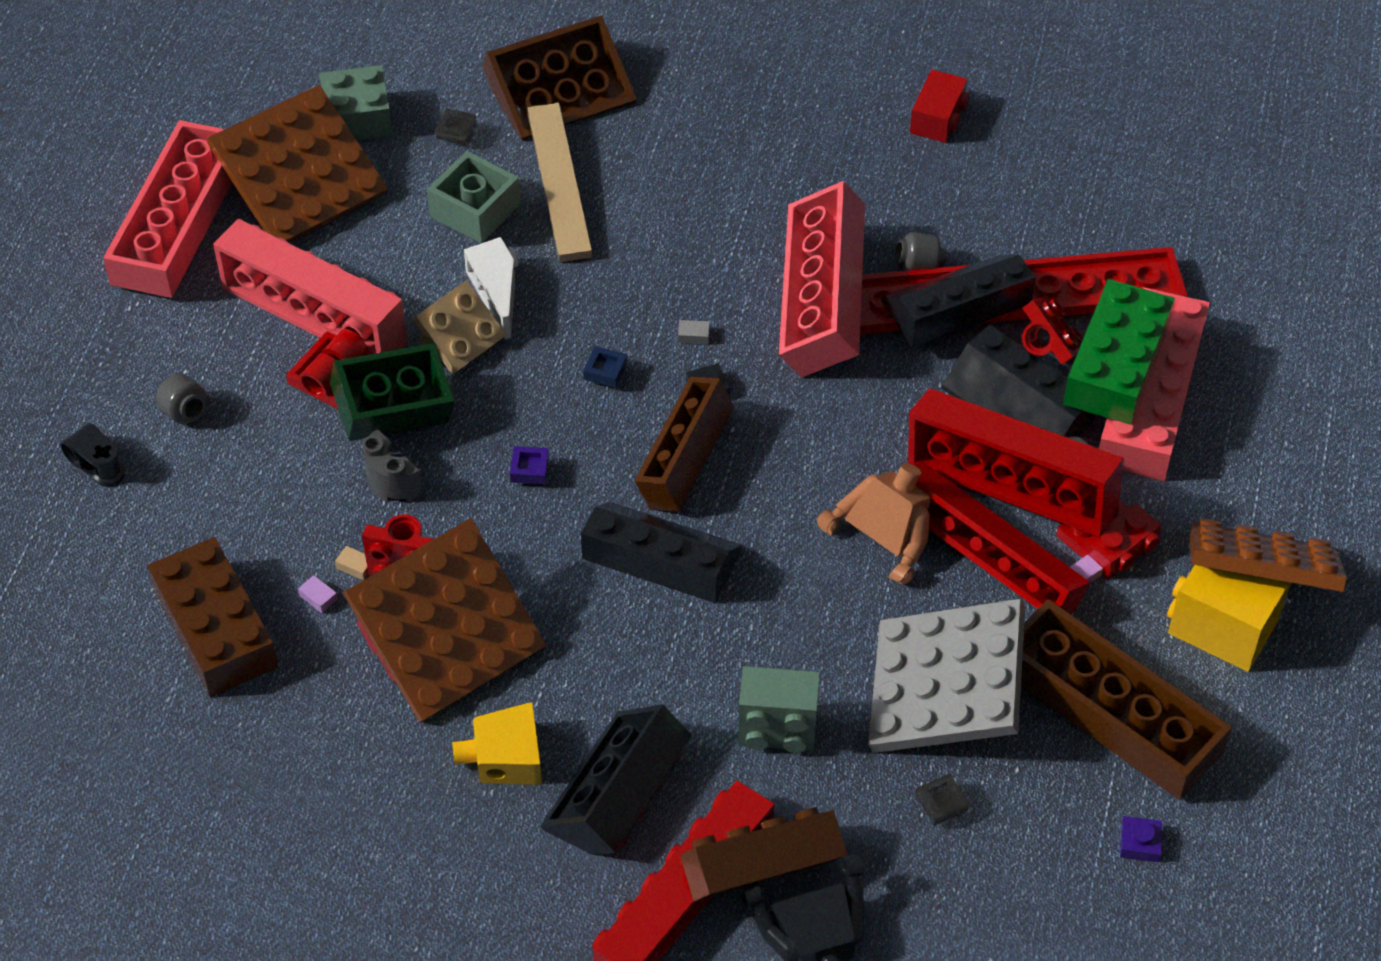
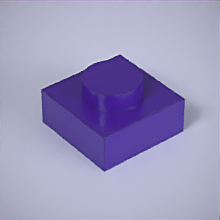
M514 446L510 469L511 483L546 484L549 448Z
M1123 816L1120 858L1159 862L1161 857L1162 821Z

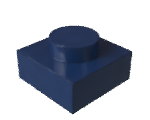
M595 346L583 370L584 380L616 388L627 365V354Z

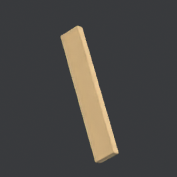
M559 103L528 107V117L559 262L592 258L591 245Z

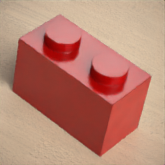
M931 69L912 109L910 134L946 143L951 131L956 132L961 118L960 111H966L969 104L970 93L966 92L967 78Z

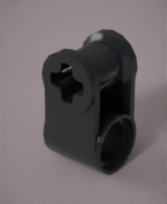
M87 423L60 443V448L68 461L76 468H80L97 484L109 487L123 480L125 469L118 460V446L102 434L94 424Z

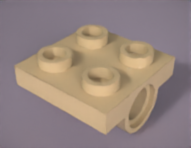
M467 280L412 319L421 331L419 336L421 345L435 343L440 360L443 361L451 374L456 373L507 335Z

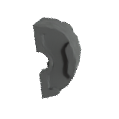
M378 429L366 437L362 442L367 482L372 492L384 501H388L389 497L393 499L406 498V502H412L423 497L420 470L405 456L392 457L389 455L392 443Z

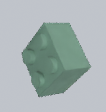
M382 65L319 73L322 89L357 141L393 136Z
M466 151L427 188L430 217L481 244L521 205L519 177L469 151Z
M743 666L739 701L738 746H745L754 750L771 748L784 749L792 753L814 752L819 672Z

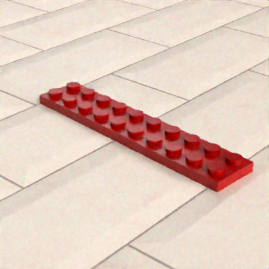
M1173 247L1024 260L1036 277L1033 300L1048 296L1050 300L1055 299L1063 308L1065 316L1094 313L1107 279L1142 289L1145 287L1188 297ZM969 265L863 274L860 335L901 331L881 302V296ZM1021 308L982 323L1026 320L1029 317Z

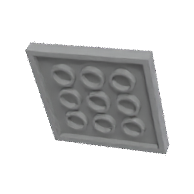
M1021 599L880 620L868 746L873 753L1018 734L1025 606Z

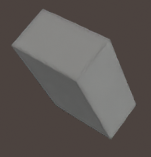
M679 320L678 343L708 344L709 321Z

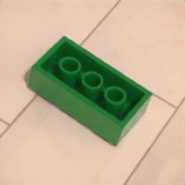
M1107 279L1069 373L1063 405L1131 425L1169 327L1175 298Z

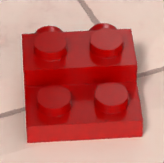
M1120 501L1119 512L1100 537L1066 524H1061L1057 528L1056 536L1080 557L1083 558L1089 555L1103 568L1102 575L1109 580L1119 571L1121 573L1127 571L1144 552L1148 554L1157 547L1161 540L1159 534L1162 525L1136 503L1131 507H1127Z

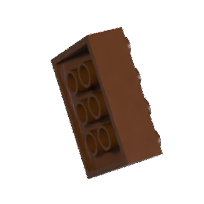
M602 15L486 52L482 64L493 94L521 140L532 137L528 107L559 103L563 124L567 125L637 101Z

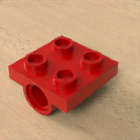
M1048 296L1031 301L1022 308L1032 322L1024 329L1022 334L1023 345L1029 353L1042 356L1053 352L1062 365L1076 358L1084 338L1075 327L1070 328L1063 319L1065 312L1055 299L1050 300ZM1043 329L1047 330L1050 335L1049 343L1043 338Z
M349 329L341 330L338 335L326 331L286 374L287 384L338 409L330 385L333 362L373 353L368 351L364 340Z
M401 514L392 517L384 528L366 525L362 534L369 577L433 540L423 537L421 524L417 518Z

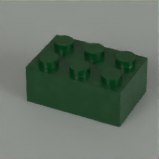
M435 343L333 362L330 385L348 441L365 439L376 429L383 435L449 422L454 398Z

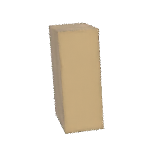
M345 546L335 560L336 569L365 580L368 576L365 553Z

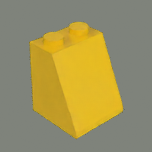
M1194 565L1187 578L1181 575L1173 589L1172 596L1175 599L1167 612V617L1171 619L1168 634L1249 672L1279 622L1291 582Z

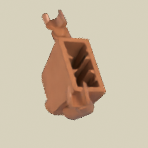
M902 463L898 473L889 471L881 475H869L839 501L833 511L827 509L822 512L817 518L818 526L825 533L827 532L830 536H833L839 528L840 520L846 516V521L897 557L903 555L901 563L891 571L888 578L901 584L910 583L915 573L912 565L918 562L928 542L930 513L928 508L931 500L929 495L916 487L921 475L920 469L912 464Z

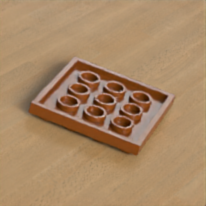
M320 84L208 137L207 143L263 230L277 238H283L289 243L385 195L388 191V187Z
M472 518L343 592L419 722L427 719L546 646L541 634Z
M1201 518L1200 523L1193 521L1191 523L1189 540L1192 565L1344 592L1347 577L1337 548L1332 547L1331 542L1328 540L1310 538L1309 542L1294 540L1295 535L1281 531H1273L1272 536L1258 533V528L1248 525H1237L1236 529L1222 527L1221 521L1209 518Z

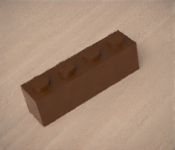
M690 377L634 480L649 509L680 512L734 408L720 378Z
M814 807L796 813V820L785 823L784 817L781 816L762 822L761 830L751 832L748 825L726 832L728 839L716 841L715 836L710 835L692 841L693 849L680 854L693 900L697 901L743 888L757 881L760 883L834 862L843 858V856H848L834 810L819 814L818 808Z

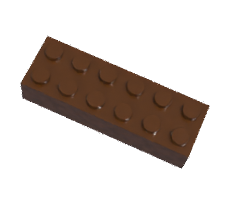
M1049 599L1024 622L1021 687L1178 800L1192 788L1225 752L1232 729L1230 725Z

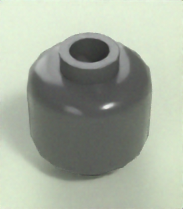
M910 232L905 235L904 239H900L897 242L895 263L900 266L901 271L941 268L945 264L946 249L941 248L940 240L935 235Z
M174 374L166 378L157 389L156 403L161 412L174 422L190 424L198 420L205 412L208 404V395L203 386L185 374Z

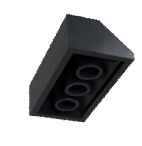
M1019 254L998 255L881 296V302L910 345L915 347L1023 308L1033 300L1036 277Z
M991 325L986 327L966 345L942 386V389L953 397L1067 438L1079 437L1093 424V413L1063 405L1068 379L1065 375L1037 356L1029 353L1024 347Z
M613 502L595 506L581 532L583 560L715 604L742 551V544Z
M664 704L617 711L540 827L545 832L591 855L617 852L625 845L627 834L634 823L645 814L647 810L646 805L653 794L664 785L666 781L665 776L672 765L684 754V747L692 735Z

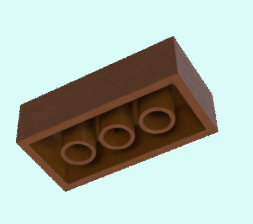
M216 537L147 565L154 592L209 697H213L279 668L273 641Z

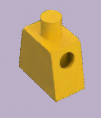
M526 703L477 716L473 719L475 739L452 742L454 764L477 762L479 780L484 784H542L533 703Z

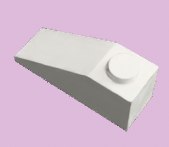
M499 237L464 249V258L468 277L483 303L507 334L503 337L506 340L511 338L515 293L514 268L518 267V261L512 248L507 249L503 240Z

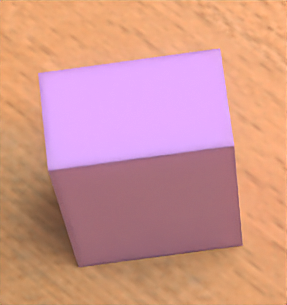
M1086 555L1070 566V568L1090 582L1099 578L1103 571V568L1089 555Z
M314 575L298 588L299 596L321 613L325 612L338 600L337 593Z

